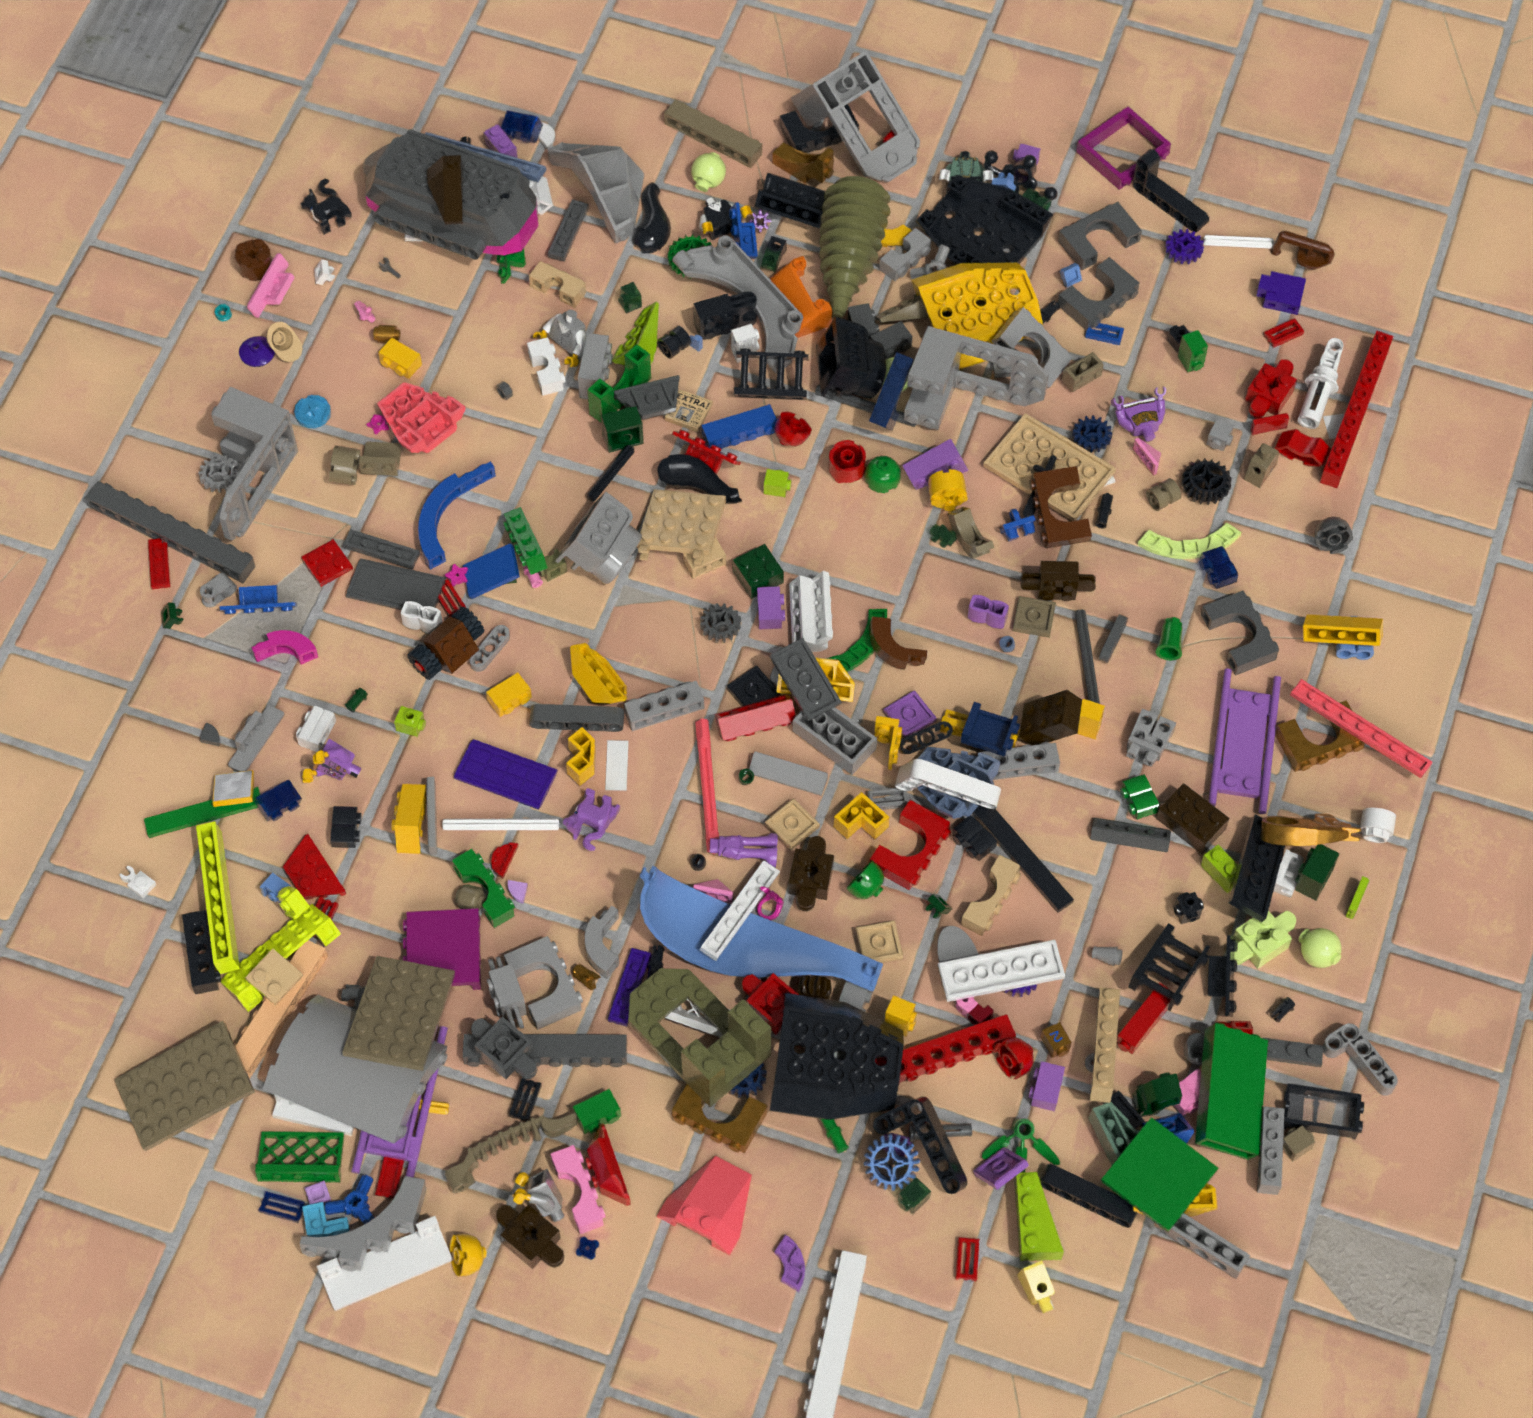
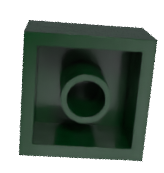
M636 406L626 407L623 410L601 415L602 434L609 453L622 450L626 445L634 447L644 444L643 423Z
M766 544L732 560L733 573L751 599L757 597V587H777L784 583V571Z
M1322 844L1317 845L1315 849L1311 847L1306 857L1307 859L1305 863H1302L1294 881L1297 883L1295 890L1317 901L1334 870L1340 853Z

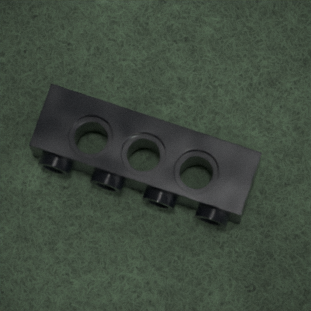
M203 910L183 914L187 955L194 993L196 995L219 990L218 983L222 982L221 974L219 971H216V967L213 964L207 912ZM204 932L203 935L196 936L197 933ZM201 950H207L203 954H198ZM203 968H209L208 971L201 972Z

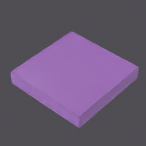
M915 690L883 709V713L888 718L900 719L899 727H902L901 735L903 738L923 730L937 720L936 716Z
M1003 1147L974 1169L973 1172L977 1178L998 1190L1029 1165L1027 1160Z

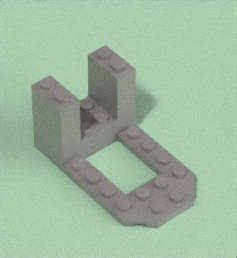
M867 50L791 97L808 128L827 116L829 117L864 177L887 183L916 165V155L920 146V139ZM867 91L870 92L895 134L893 138L872 151L844 107Z
M928 326L908 375L907 386L913 388L905 408L904 421L939 430L955 387L1021 406L1042 401L1046 395L1049 371L1038 364V359L1034 355ZM961 353L1012 367L1010 385L959 371Z
M230 387L227 392L223 393L220 403L213 408L211 415L214 425L229 431L227 436L223 437L220 442L223 456L227 455L228 458H233V460L245 464L237 472L232 485L227 487L219 515L225 538L234 540L236 536H244L298 453L289 410ZM258 471L264 472L262 482L259 486L255 487L251 499L247 501L245 490Z

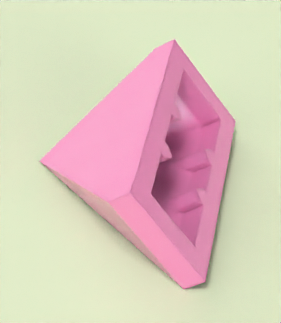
M1136 438L1133 450L1153 476L1156 475L1161 452L1141 439Z
M718 879L694 884L693 888L726 903L732 904L733 892Z

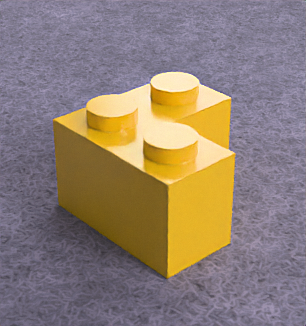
M861 792L834 816V828L848 839L862 827L869 835L876 839L889 827L890 817Z

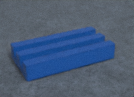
M1099 323L1095 328L1102 329L1101 331L1091 329V327L1086 331L1085 338L1120 346L1124 328Z

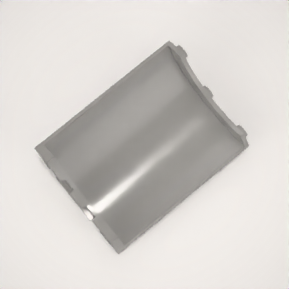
M321 995L315 996L306 1004L305 1008L307 1010L303 1014L299 1012L284 1035L276 1051L279 1054L275 1066L271 1064L263 1090L391 1143L404 1138L407 1132L406 1125L419 1095L424 1093L426 1083L440 1066L445 1064L448 1057L446 1054L448 1046L433 1041L423 1071L343 1056V1049L357 1010Z

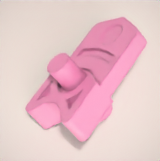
M356 301L354 305L359 311V319L362 321L368 320L373 323L376 318L371 312L372 308L369 306L367 308L364 303Z

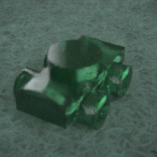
M935 524L929 533L932 535L930 539L936 543L938 539L941 540L940 546L942 548H946L947 545L951 547L957 540L956 533L953 530L949 531L945 525L939 526Z

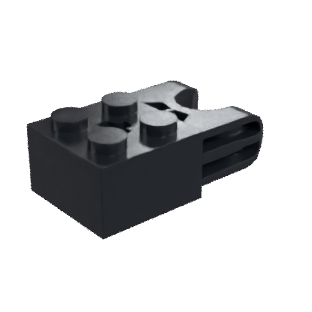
M751 291L728 296L727 293L693 303L694 325L698 335L703 337V340L712 339L719 335L729 334L732 329L752 324V326L756 324L757 315L753 310L757 304L756 295Z

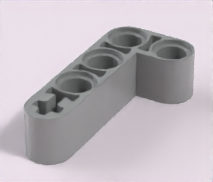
M1352 1023L1345 1024L1326 1037L1323 1044V1054L1326 1057L1335 1058L1346 1051L1381 1095L1388 1096L1393 1093L1398 1083L1396 1074L1356 1025ZM1345 1033L1351 1034L1353 1038L1346 1037ZM1329 1044H1335L1337 1048H1331ZM1357 1049L1364 1050L1366 1054L1359 1053ZM1370 1065L1377 1066L1378 1070L1372 1069Z

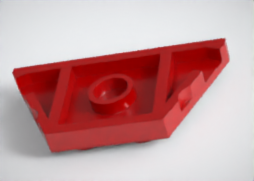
M309 834L305 835L283 866V870L294 887L305 900L315 897L327 898L328 895L340 894V896L346 895L345 889Z

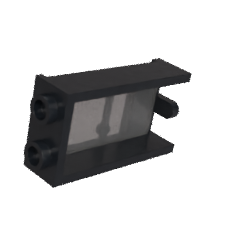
M1288 1083L1284 1092V1129H1292L1294 1127L1298 1129L1303 1125L1310 1132L1348 1137L1355 1140L1358 1133H1362L1363 1121H1360V1114L1364 1112V1102H1361L1362 1094Z

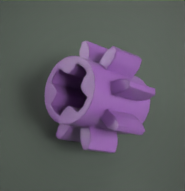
M761 209L758 214L753 212L754 219H750L749 222L754 223L755 228H759L760 232L764 227L769 229L767 222H771V219H767L768 212L764 214ZM763 217V218H764V221H763L764 224L761 223V222L758 224V223H757V220H758L757 218L761 219V218Z

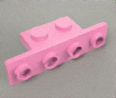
M281 253L275 255L247 304V308L255 318L260 317L266 305H280L295 278L292 273H285L289 264Z

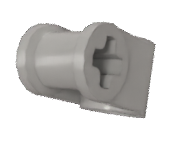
M225 573L218 574L200 588L203 605L209 608L216 606L236 591V584Z

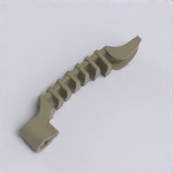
M576 1113L560 1119H549L544 1116L535 1119L533 1117L525 1123L520 1122L516 1127H509L507 1131L498 1132V1135L492 1138L488 1137L487 1141L477 1143V1146L472 1149L468 1148V1154L464 1162L445 1172L452 1192H462L475 1183L472 1172L479 1166L478 1159L482 1158L484 1162L489 1159L486 1152L491 1151L492 1155L496 1156L498 1154L497 1146L501 1145L503 1150H507L509 1147L507 1141L510 1140L514 1146L518 1145L519 1140L517 1137L521 1135L524 1142L527 1143L530 1141L528 1134L530 1131L533 1132L536 1142L541 1141L542 1137L539 1131L541 1127L547 1137H559L578 1124Z

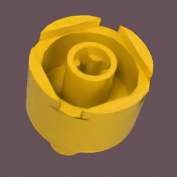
M949 469V472L943 473L941 470L929 477L928 487L932 506L942 508L945 511H953L955 507L968 500L962 472Z

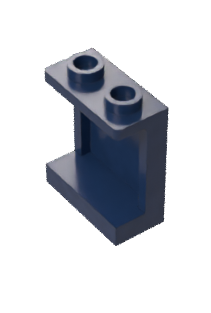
M974 702L962 732L961 743L1005 757L1007 750L1011 751L1014 740L1012 736L1013 734L1017 735L1020 724L1017 723L1018 716L1014 715L1013 719L990 713L981 710V704Z

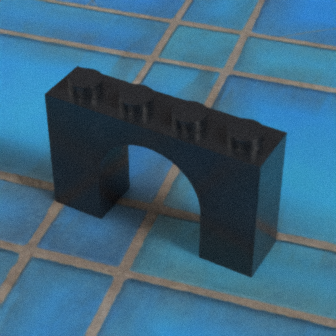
M848 104L844 107L859 130V124ZM796 110L780 115V128L789 146L799 151L809 153L843 142L834 125L825 131H812L803 125Z

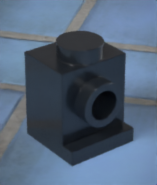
M1184 324L1179 327L1174 325L1168 333L1167 341L1177 353H1179L1182 336L1190 333Z

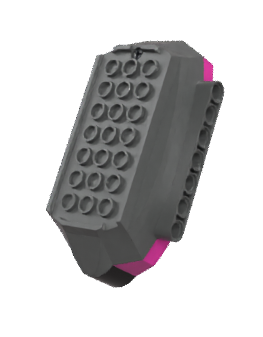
M412 129L403 136L394 138L390 144L376 150L364 161L363 173L366 183L365 196L367 205L375 212L373 214L374 221L384 227L475 260L482 253L504 256L522 251L539 227L537 197L529 187L530 182L528 178L522 175L518 167ZM461 155L463 165V224H444L432 192L427 185V169L442 156Z

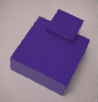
M1271 271L1270 276L1261 274L1256 297L1265 298L1263 308L1298 315L1306 278Z

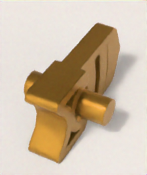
M578 964L573 968L574 978L590 990L596 989L595 981L601 978L600 975L582 964Z

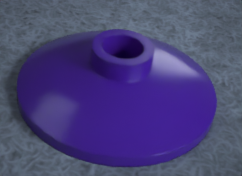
M262 336L248 338L239 348L240 359L251 367L264 366L275 355V352L267 343V338Z

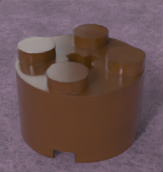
M262 239L239 243L236 246L235 260L239 274L243 278H249L250 281L262 280L272 262L268 245Z

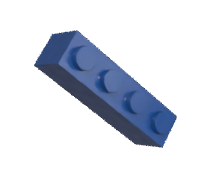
M769 404L701 425L702 437L706 441V445L710 447L715 445L723 449L748 440H755L764 435L773 434L777 419Z

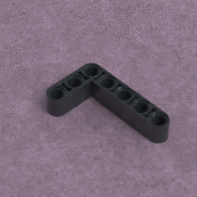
M1149 149L1136 161L1133 179L1134 189L1190 231L1197 233L1210 221L1208 214L1157 177L1160 156L1155 150Z
M922 1096L913 1099L875 1118L873 1127L879 1134H886L913 1122L945 1192L956 1194L966 1188L967 1177L937 1113L927 1097ZM917 1103L922 1106V1111L918 1110ZM900 1111L904 1113L905 1119L901 1118ZM884 1119L888 1122V1128L883 1123ZM926 1122L930 1124L931 1130L927 1129ZM935 1141L939 1143L940 1149L936 1148ZM944 1160L948 1162L949 1168L944 1166ZM953 1179L957 1181L958 1187L953 1185Z

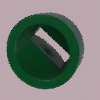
M750 769L741 770L738 775L739 782L742 785L751 784L754 780V773ZM747 774L749 775L746 781L742 780Z

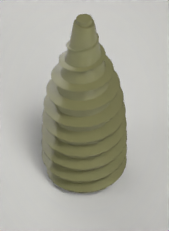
M843 177L831 185L824 194L825 202L823 203V214L821 216V238L819 240L821 250L819 257L822 261L820 268L824 274L823 281L828 286L827 293L830 296L832 318L835 316L842 318L845 315L849 303L852 302L853 295L860 291L858 286L867 282L866 275L873 271L874 267L872 264L878 260L877 252L882 248L881 240L885 237L884 229L888 225L887 217L890 215V208L887 204L890 202V195L879 183L865 177Z

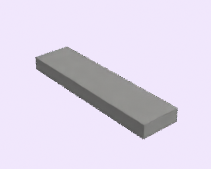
M427 777L428 849L431 856L438 855L436 783L434 777Z

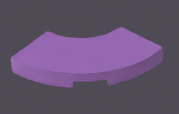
M785 1234L774 1254L780 1258L784 1266L781 1282L799 1292L805 1278V1263L798 1245Z

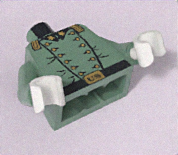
M968 151L961 152L960 157H954L953 162L948 164L945 169H941L939 180L944 179L949 181V183L956 175L979 181L983 180V182L993 180V171L986 170L982 164H979L978 158L970 157Z

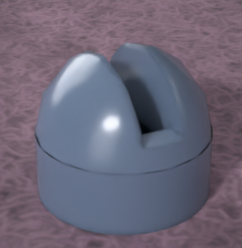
M1004 636L1000 639L999 644L1003 652L1009 653L1014 650L1015 641L1011 636Z

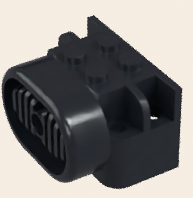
M835 316L816 345L821 396H825L828 390L832 389L835 390L837 397H842L845 393L872 399L879 393L886 376L884 346L880 342L869 339L868 331L863 325Z

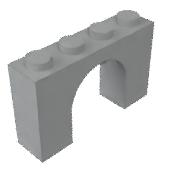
M1023 307L1014 311L992 339V342L995 345L1014 349L1023 336L1035 341L1041 353L1039 365L1049 371L1048 389L1071 361L1072 357L1044 329L1043 325Z
M548 936L504 955L505 964H512L517 978L535 970H545L552 973L558 979V986L551 995L528 1005L529 1013L537 1030L581 1011V1003L583 1002L580 992H575L573 988L575 983L571 974L567 975L565 972L567 967L563 958L559 959L556 954L559 951L555 942H551Z

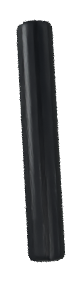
M626 445L589 490L587 493L589 500L592 502L596 501L635 451L632 446Z

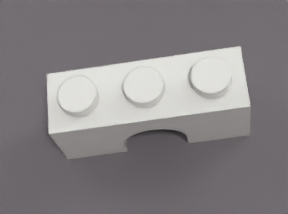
M548 337L528 342L527 348L532 366L546 367L543 370L537 371L538 384L542 395L563 391L565 377L564 373L559 371V368H561L559 359L554 357V354H556L554 345L550 344Z

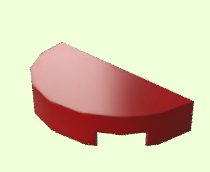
M509 842L506 845L497 847L492 853V869L498 877L504 879L519 847L518 843Z

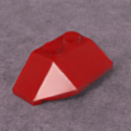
M600 1124L587 1148L588 1157H585L588 1170L592 1169L594 1173L591 1176L594 1188L598 1187L600 1194L623 1205H631L605 1124Z

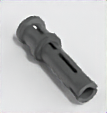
M927 1122L926 1127L928 1130H931V1126ZM909 1123L910 1142L920 1139L913 1123ZM971 1123L942 1125L944 1130H960L945 1132L947 1137L972 1136Z

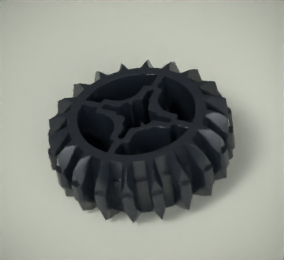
M1204 458L1202 462L1197 459L1195 463L1191 462L1185 468L1181 484L1184 492H1187V497H1193V502L1199 500L1200 505L1203 502L1209 505L1211 501L1216 504L1218 500L1222 501L1228 495L1232 479L1229 471L1226 470V466H1220V461L1214 463L1213 458L1210 461Z

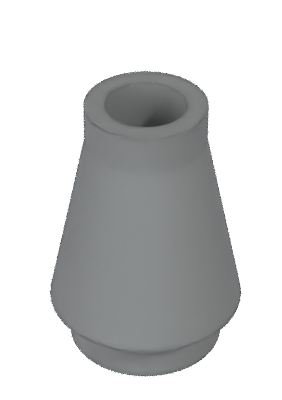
M1094 946L1092 958L1112 966L1120 965L1123 950L1118 949V947Z

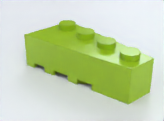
M1037 1172L1019 1173L1015 1176L1014 1185L1020 1261L1062 1260L1064 1250Z

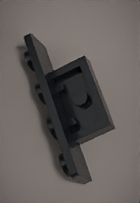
M1227 935L1226 956H1209L1208 996L1226 997L1225 1016L1233 1017V1013L1236 1012L1237 1008L1236 1000H1233L1234 992L1237 991V981L1234 980V972H1237V960H1234V952L1238 950V942L1232 935Z

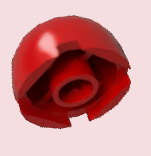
M788 411L782 412L777 418L775 434L779 442L784 446H800L809 438L812 428L803 418L799 420L794 417L796 414Z
M1016 1037L1007 1038L996 1044L994 1052L998 1051L999 1056L996 1058V1061L1008 1077L1014 1076L1016 1080L1030 1071L1034 1063L1033 1049L1030 1044Z

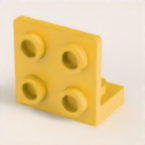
M876 716L874 736L880 743H891L888 770H892L893 764H897L898 750L902 738V727H899L900 719Z

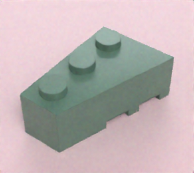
M1112 1102L1092 1108L1088 1117L1111 1165H1113L1140 1131H1136L1132 1127L1129 1120Z

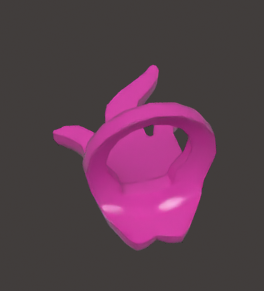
M762 886L759 889L766 896L757 906L758 915L768 920H774L779 916L784 901L776 892ZM772 899L777 903L776 910L772 915L766 916L762 913L761 907L765 902Z

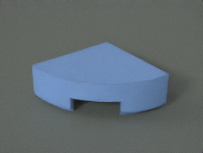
M690 335V346L699 352L703 348V337Z

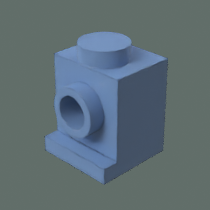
M272 872L262 883L260 890L264 897L268 896L273 902L276 903L278 901L280 903V900L277 898L278 892L284 887H291V885Z

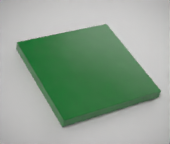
M1151 1117L1102 1177L1101 1182L1169 1233L1219 1168Z

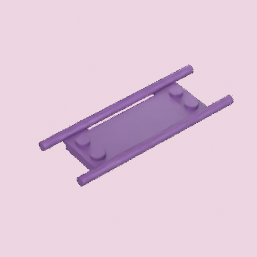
M1226 668L1224 669L1208 802L1216 806L1218 791L1223 794L1255 799L1260 797L1259 813L1266 814L1281 677L1274 676L1272 695L1230 688L1232 670ZM1227 710H1228L1227 726H1226V734H1225V743H1224V751H1223V760H1222V768L1220 769V766H1221V758H1222V749H1223V741H1224V733H1225L1226 716H1227ZM1267 716H1269L1263 775H1261Z
M440 1026L437 1042L443 1045L445 1044L447 1027ZM439 1068L427 1082L415 1137H413L422 1095H419L410 1114L404 1138L391 1143L361 1130L352 1173H360L364 1153L409 1161L406 1176L414 1178Z

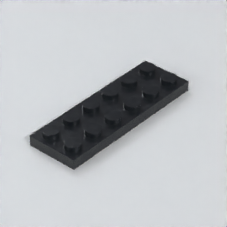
M1255 814L1249 824L1228 904L1263 922L1267 918L1285 845L1271 844L1261 840L1263 818Z

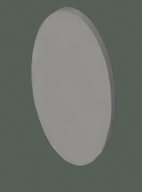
M948 926L941 931L937 945L939 963L979 955L973 941L962 929Z

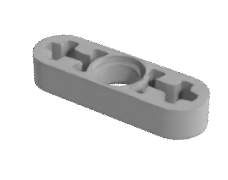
M504 625L496 626L478 647L479 651L470 658V666L474 671L481 672L485 670L510 640L508 627ZM503 632L505 633V636H502V635H501V636L498 638V633H499V634H502ZM493 645L495 649L492 652H487L485 647ZM482 658V663L475 664V661H480Z

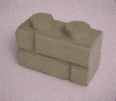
M1092 352L1063 370L1062 381L1071 392H1074L1102 376L1104 364Z

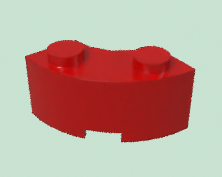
M1297 429L1282 432L1275 446V449L1292 461L1294 458L1303 461V465L1323 466L1331 451V448L1321 437H1310L1302 434Z

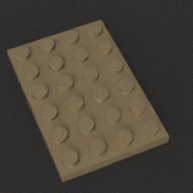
M376 956L343 1049V1056L423 1071L448 999L455 971Z
M223 1021L114 1079L142 1148L145 1151L255 1092L226 1023Z

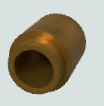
M379 325L374 327V341L387 343L391 338L400 340L401 332L400 329H397L396 325Z

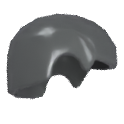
M1202 1033L1190 1035L1184 1044L1183 1053L1186 1059L1197 1066H1202L1204 1034Z

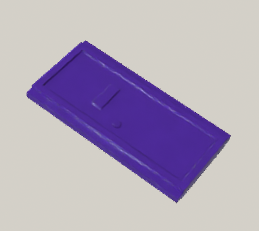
M473 739L455 772L454 779L539 810L558 770Z

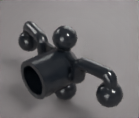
M993 150L985 153L984 168L992 170L996 176L1003 172L1007 177L1008 173H1011L1014 176L1015 192L1019 193V186H1023L1028 190V194L1043 205L1057 198L1058 192L1054 187L1046 188L1044 191L1045 197L1034 191L1037 187V180L1034 178L1037 170V161L1034 155L1030 154L1021 157L1014 165L1007 164L1000 170L991 165L997 162L998 154ZM1018 169H1024L1028 176L1019 173Z

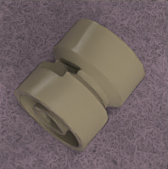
M1168 478L1161 482L1159 486L1155 485L1148 489L1146 496L1153 509L1159 511L1168 506V503L1172 504L1181 499V491L1177 483L1173 479Z

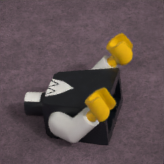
M708 198L705 201L706 207L703 208V215L700 217L699 228L703 231V234L709 232L711 240L731 233L732 219L729 217V210L733 204H729L726 200L716 202L714 198ZM749 205L740 208L741 223L742 217L745 219L748 214H753Z

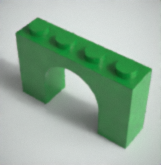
M637 344L624 355L625 370L621 379L613 388L599 378L587 390L589 414L601 423V415L618 411L623 406L622 403L614 398V391L644 384L651 380L650 353Z

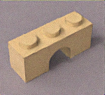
M539 261L529 275L530 287L546 293L549 288L558 286L560 287V301L576 308L586 294V283L582 279L575 278L565 271H560L548 263Z

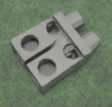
M1142 709L1128 739L1126 756L1136 759L1138 753L1145 756L1143 763L1152 767L1156 761L1160 760L1170 737H1172L1175 731L1176 722L1160 716L1157 722V714Z

